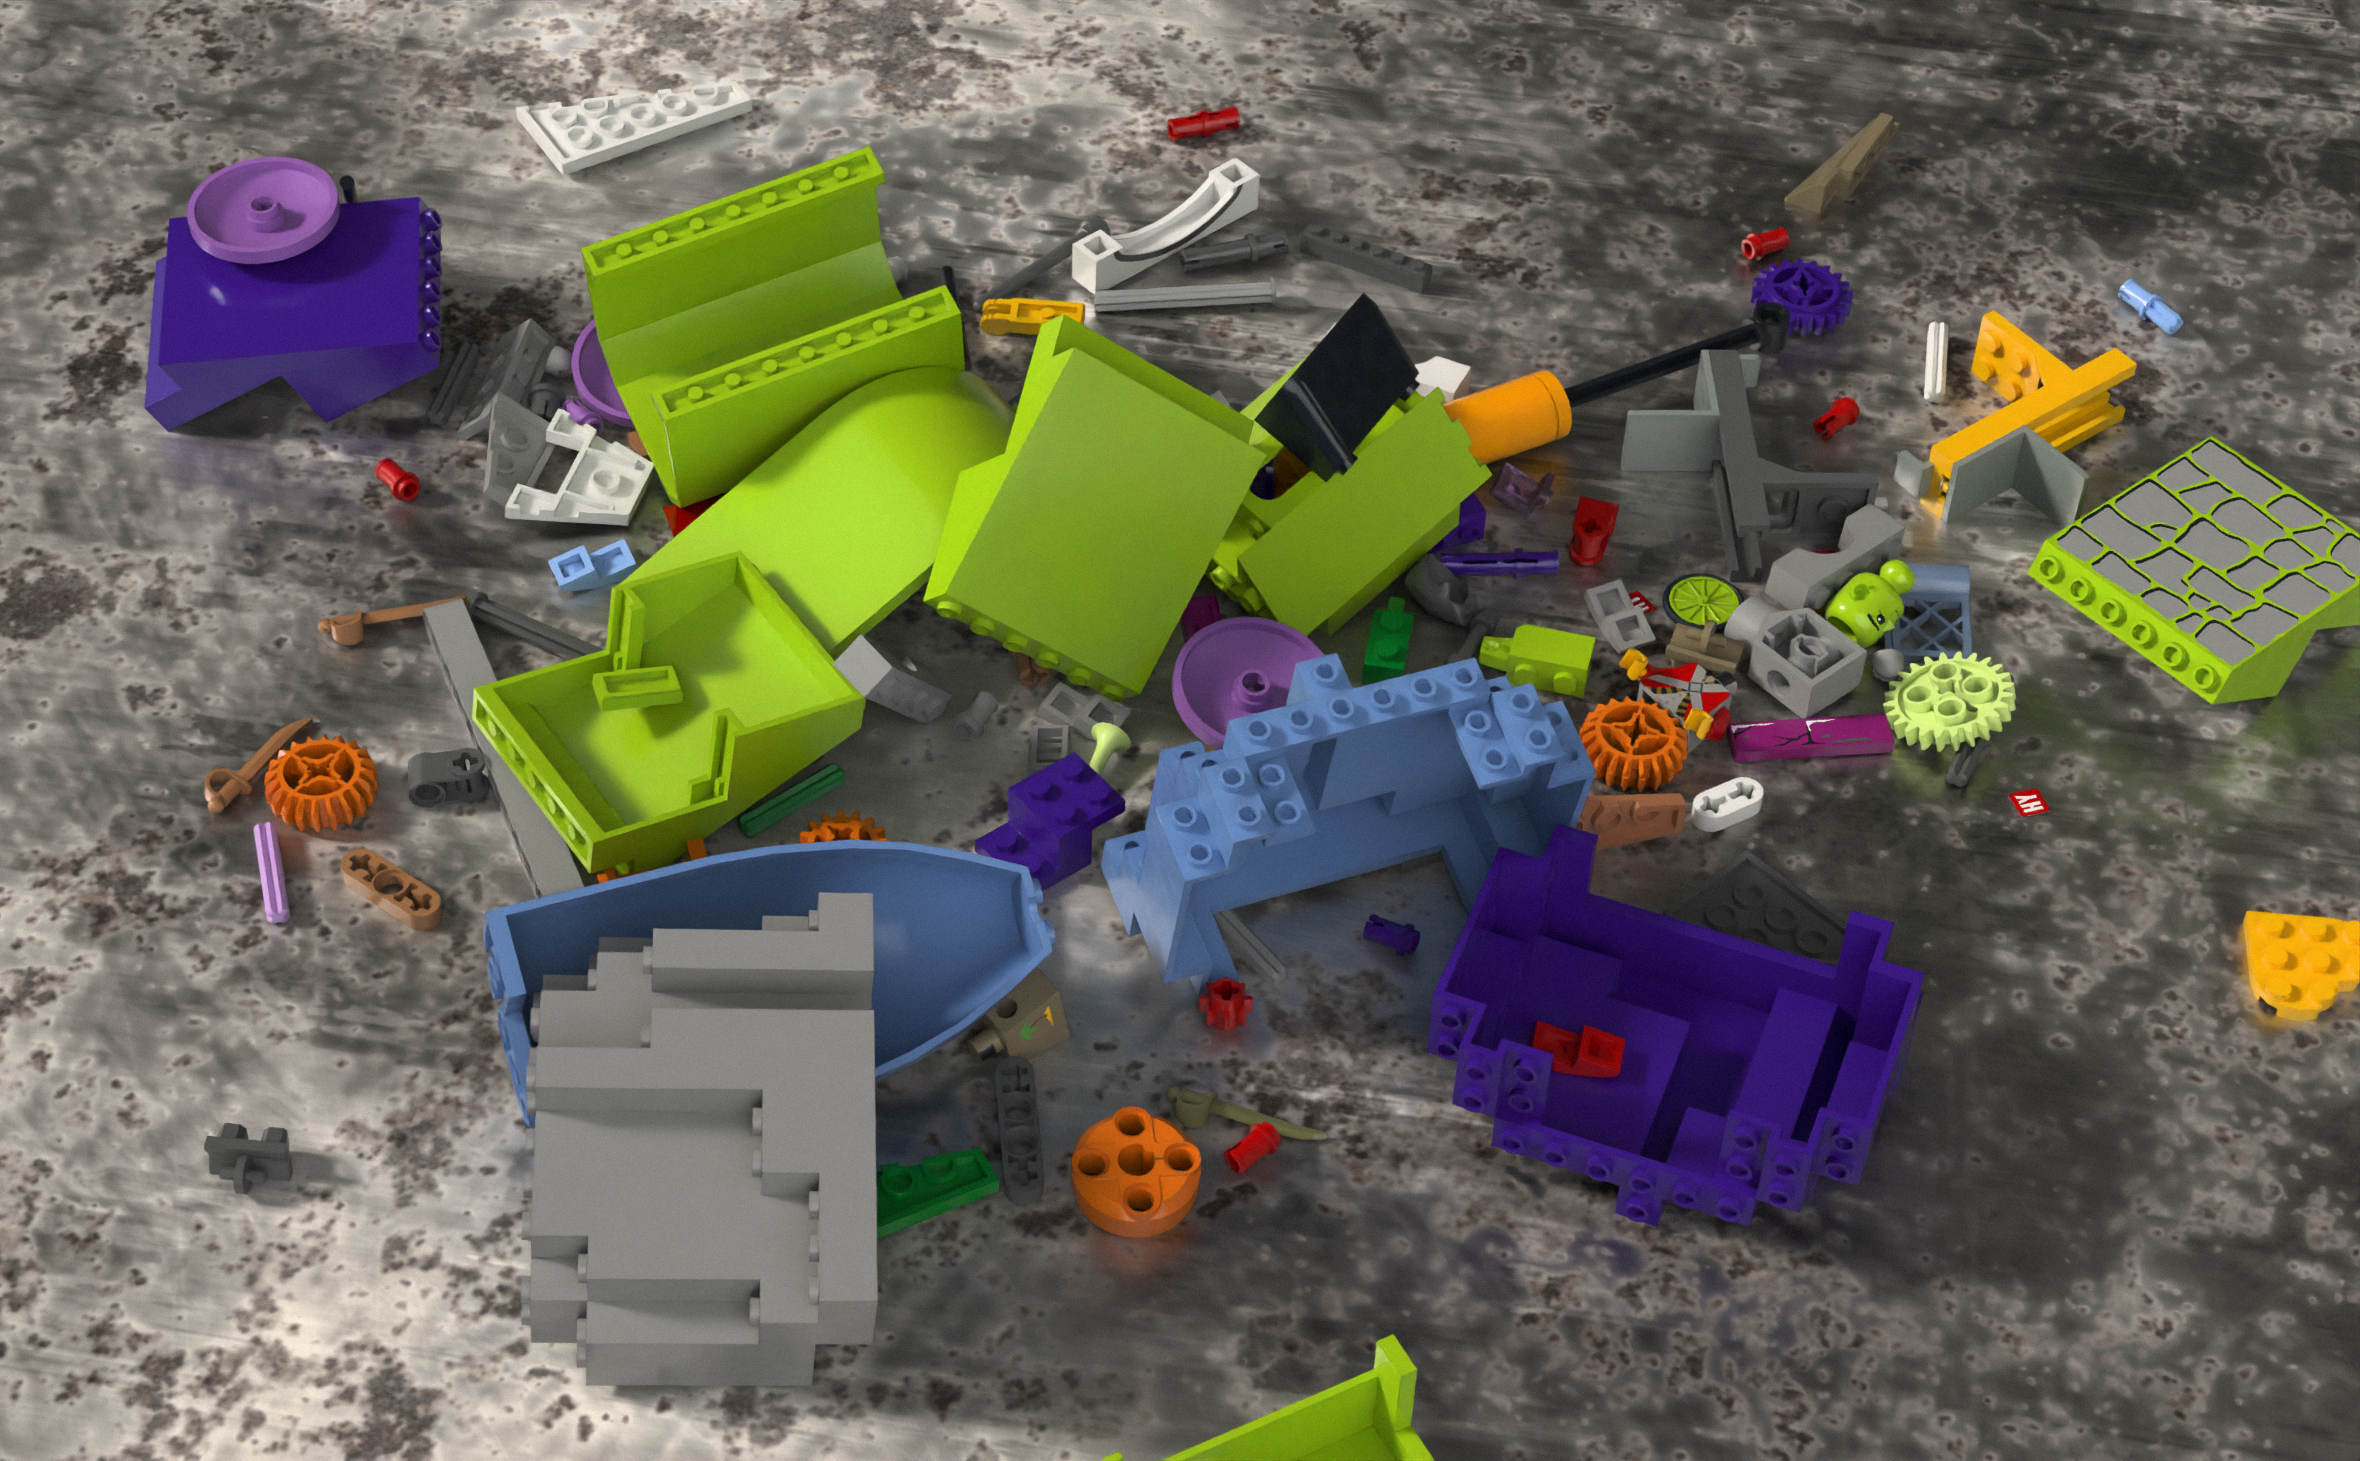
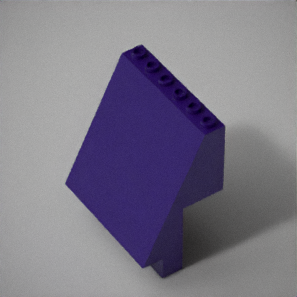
M420 197L340 204V215L335 227L320 243L294 257L261 264L235 263L212 256L200 248L193 239L187 217L169 218L167 254L164 258L156 261L144 408L169 432L281 375L327 423L439 367L440 349L442 348L440 339V324L442 323L440 300L442 299V292L440 286L442 275L441 251L443 249L441 243L443 223L439 213L434 208H429Z

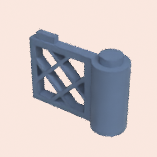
M1904 562L1913 571L1915 584L1909 592L1901 594L1900 597L1904 606L1914 607L1921 615L1912 622L1902 615L1894 624L1895 628L1883 635L1884 649L1900 651L1903 654L1904 662L1925 663L1924 657L1927 656L1933 661H1938L1940 654L1943 652L1948 659H1953L1957 652H1949L1939 645L1950 636L1962 646V658L1967 659L1972 655L1969 566ZM1942 609L1959 610L1960 618L1950 624L1938 612ZM1928 619L1942 630L1934 638L1929 637L1918 628ZM1911 634L1923 646L1918 650L1901 649V640Z

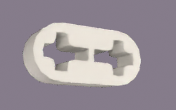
M1739 777L1698 794L1693 801L1691 821L1700 830L1716 832L1753 817L1761 809L1763 788L1754 779Z

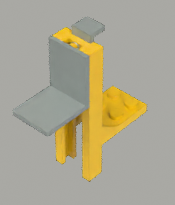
M1992 310L1983 315L1971 372L2010 401L2011 404L1933 445L1929 460L1925 463H1922L1907 450L1900 452L1894 480L1916 498L1921 497L1920 503L1945 523L2013 488L2064 529L2080 519L2090 475L2062 453L2123 420L2125 408L2121 405L2117 407L2111 405L2108 402L2110 393L2106 390L2134 376L2137 363L2117 348H2114L2072 370L2016 326ZM2042 380L2043 387L2039 388L2040 382Z

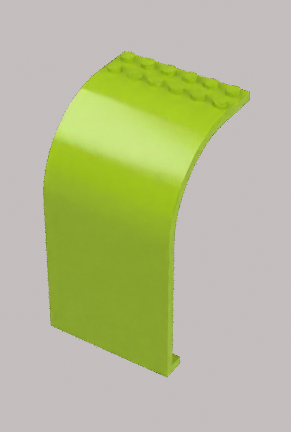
M943 366L919 367L889 374L854 390L820 414L620 584L741 550L747 559L758 567L760 574L770 586L779 592L782 600L788 607L799 615L802 623L812 635L821 641L823 648L829 655L836 660L860 634L865 635L929 581L960 471L1005 453L1018 404L1015 402L1010 406L984 379L958 368Z

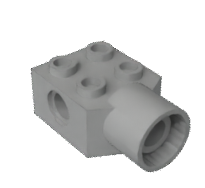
M1756 595L1743 601L1727 621L1724 636L1746 643L1744 654L1751 659L1748 677L1802 719L1810 718L1858 687L1861 683L1867 651L1810 608L1779 611L1762 597Z

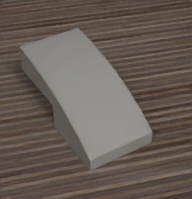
M1621 579L1585 591L1583 598L1589 611L1608 642L1618 654L1627 652L1629 648L1637 649L1655 643L1656 638L1641 606L1634 608Z
M1059 681L1040 704L1036 715L1053 725L1069 724L1071 725V733L1095 740L1091 730L1096 723H1110L1121 728L1130 717L1131 712L1098 692L1090 700Z

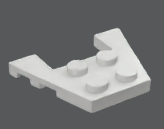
M558 408L546 430V442L579 451L557 494L517 484L505 506V517L521 520L628 526L654 475L653 463L617 441L612 444L597 436V429L587 423L580 426L570 420V413Z

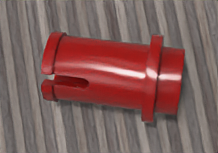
M1783 227L1759 235L1757 233H1750L1742 241L1743 254L1749 260L1760 261L1767 254L1787 249L1790 245L1789 235Z
M1849 397L1836 399L1832 404V408L1813 422L1815 433L1819 436L1827 429L1828 431L1822 435L1821 439L1830 440L1844 426L1853 425L1857 421L1860 413L1859 406Z
M385 458L377 464L374 472L376 478L384 482L391 489V493L396 499L409 501L418 495L420 484L418 477L414 473L406 472L391 458Z
M1255 1123L1250 1128L1251 1133L1223 1153L1227 1165L1236 1174L1242 1175L1264 1155H1273L1277 1151V1145L1281 1143V1138L1277 1130L1270 1123Z

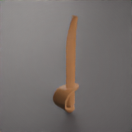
M462 595L435 602L361 613L360 608L356 609V614L333 617V619H322L318 624V629L323 634L331 633L333 639L338 643L354 645L364 639V624L422 616V608L460 598L463 599L464 603H467L468 597L467 595Z
M313 717L296 721L277 731L237 773L227 768H217L210 771L206 776L204 796L208 801L209 811L212 813L222 812L224 807L228 806L239 793L248 796L252 792L250 783L278 755L279 750H282L299 733L312 724ZM222 786V788L218 792H215L212 789L214 787Z

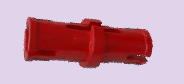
M1235 106L1210 112L1199 110L1195 115L1168 119L1167 130L1170 140L1173 142L1196 136L1207 138L1211 136V133L1239 129L1240 117Z

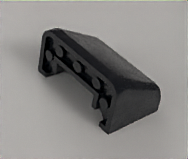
M1363 292L1267 403L1254 421L1321 479L1327 482L1336 471L1343 476L1354 464L1358 457L1353 451L1400 397L1405 402L1418 388L1420 383L1415 378L1419 371L1377 304Z

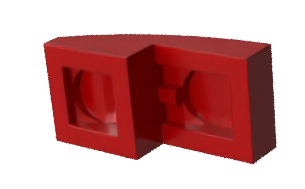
M1537 1020L1531 1031L1529 1047L1554 1054L1552 1071L1583 1077L1612 1078L1617 1077L1620 1073L1626 1039L1587 1025L1583 1026L1578 1035Z

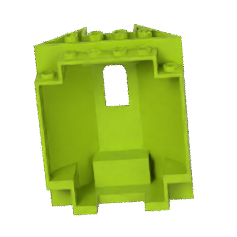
M1308 356L1239 413L1254 421L1257 415ZM1439 386L1425 398L1415 390L1405 402L1399 397L1353 451L1358 459L1343 476L1336 471L1325 482L1311 470L1283 495L1271 500L1255 496L1249 488L1203 576L1208 579L1211 578L1219 589L1224 591L1232 601L1239 602L1242 608L1253 617L1266 618L1286 624L1306 637L1318 629L1329 638L1459 525L1460 503L1492 476V473L1485 463H1482L1469 451L1468 447L1473 442L1459 419L1455 418L1452 420L1443 408V400L1446 398ZM1254 421L1248 444L1267 454L1260 467L1261 469L1286 447Z

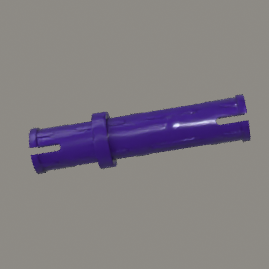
M1514 548V552L1441 553L1440 562L1456 576L1514 575L1515 579H1523L1524 575H1558L1559 573L1558 550L1523 552V548Z

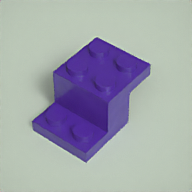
M1073 752L1008 788V822L975 840V852L979 855L1027 866L1031 878H1037L1042 891L1092 864V830L1125 812L1126 800L1076 752Z

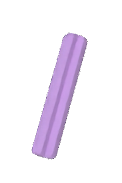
M270 821L265 824L258 823L254 827V835L267 921L271 924L285 923L290 918L277 827L276 824Z

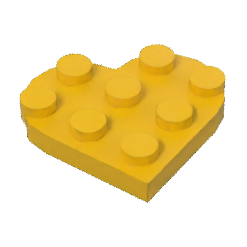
M2246 911L2243 924L2250 985L2255 998L2259 1001L2262 997L2267 1004L2277 1009L2276 1015L2295 1021L2314 1020L2318 1017L2319 1012L2325 1011L2334 1005L2338 992L2356 990L2357 984L2360 983V921L2352 920L2347 922L2327 917Z

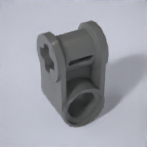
M463 748L436 753L423 752L411 757L408 762L410 801L416 806L423 808L480 801L489 793L490 789L488 777L483 774L485 767L483 754L473 748ZM466 759H468L470 762V770L468 771L465 762ZM467 780H470L472 791H469L467 788Z

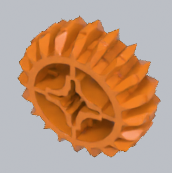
M1626 696L1623 702H1618L1611 698L1607 705L1598 704L1594 712H1588L1579 733V737L1596 770L1594 780L1605 778L1607 787H1611L1614 784L1621 785L1623 792L1628 787H1634L1641 793L1646 786L1656 791L1660 783L1669 785L1674 776H1679L1680 771L1683 769L1684 761L1687 760L1688 756L1687 730L1683 729L1680 719L1671 717L1670 709L1661 710L1659 701L1651 705L1645 702L1644 697L1640 701H1631Z
M326 734L323 735L321 740H312L308 736L306 743L298 744L292 741L290 751L279 750L277 759L269 762L268 772L265 773L264 779L266 800L270 808H272L276 819H282L287 827L297 825L301 833L310 827L314 828L317 834L320 833L322 828L331 827L336 832L339 824L344 823L352 826L353 817L365 818L366 808L374 807L375 795L378 794L377 790L379 788L377 768L367 749H360L356 740L346 743L342 735L334 740H329Z

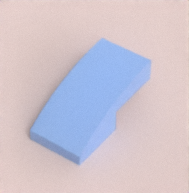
M624 538L591 554H588L585 546L582 545L548 561L562 591H581L611 585L623 581L638 569Z

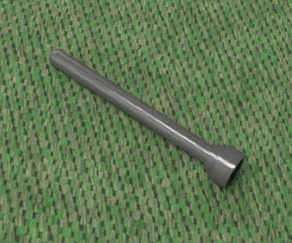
M1098 215L1091 216L1081 223L1077 235L976 299L972 305L973 310L976 313H983L982 309L986 300L994 298L1005 299L1072 255L1073 243L1100 229L1110 236V229L1107 223Z

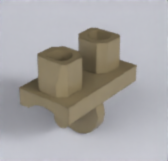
M1708 619L1703 630L1677 623L1671 641L1666 647L1665 657L1672 660V667H1680L1693 662L1709 670L1708 673L1713 677L1724 671H1728L1734 677L1745 651L1746 643L1716 634L1717 623L1713 620Z

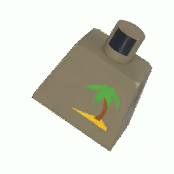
M1037 967L1002 1002L982 1017L985 1030L967 1041V1046L979 1063H983L996 1053H999L1003 1059L1018 1056L1030 1060L1065 1041L1070 1035L1060 991Z

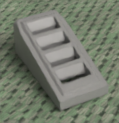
M1071 725L1031 726L1028 777L1071 754Z

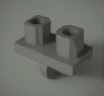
M224 1123L217 1137L207 1136L204 1149L209 1155L210 1174L220 1175V1179L234 1180V1191L236 1194L247 1195L252 1182L266 1183L267 1179L290 1181L293 1169L289 1154L290 1143L285 1128L268 1127L264 1130L260 1141L249 1140L247 1128L242 1125Z

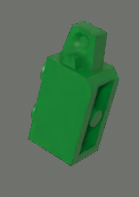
M1390 596L1387 611L1374 609L1363 664L1362 686L1406 675L1414 614L1404 613L1405 598Z

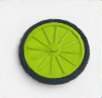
M1693 573L1675 579L1667 586L1662 599L1667 616L1675 624L1680 623L1703 630L1709 619L1717 623L1715 633L1724 632L1730 616L1744 601L1742 594L1732 583L1724 578L1705 573Z

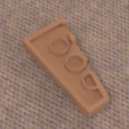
M1681 793L1587 796L1575 829L1598 835L1596 851L1682 833L1687 804Z

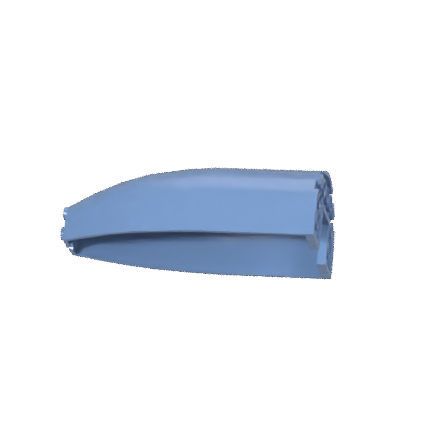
M849 839L767 846L713 855L486 911L483 921V942L486 953L491 952V956L488 957V978L493 999H502L503 1003L500 1004V1008H497L499 1019L497 1023L525 1127L535 1126V1116H527L526 1092L529 1048L537 1047L539 1042H534L533 1035L530 1034L533 993L541 992L543 975H588L590 954H598L599 937L653 938V928L762 930V916H808L809 910H817L819 892L873 893L874 976L872 1010H874L876 1084L907 1070L956 1039L1002 1002L1053 951L1052 945H1055L1056 938L1050 920H1042L1037 909V905L1043 903L1040 883L1037 878H1031L1027 866L971 852L911 842Z

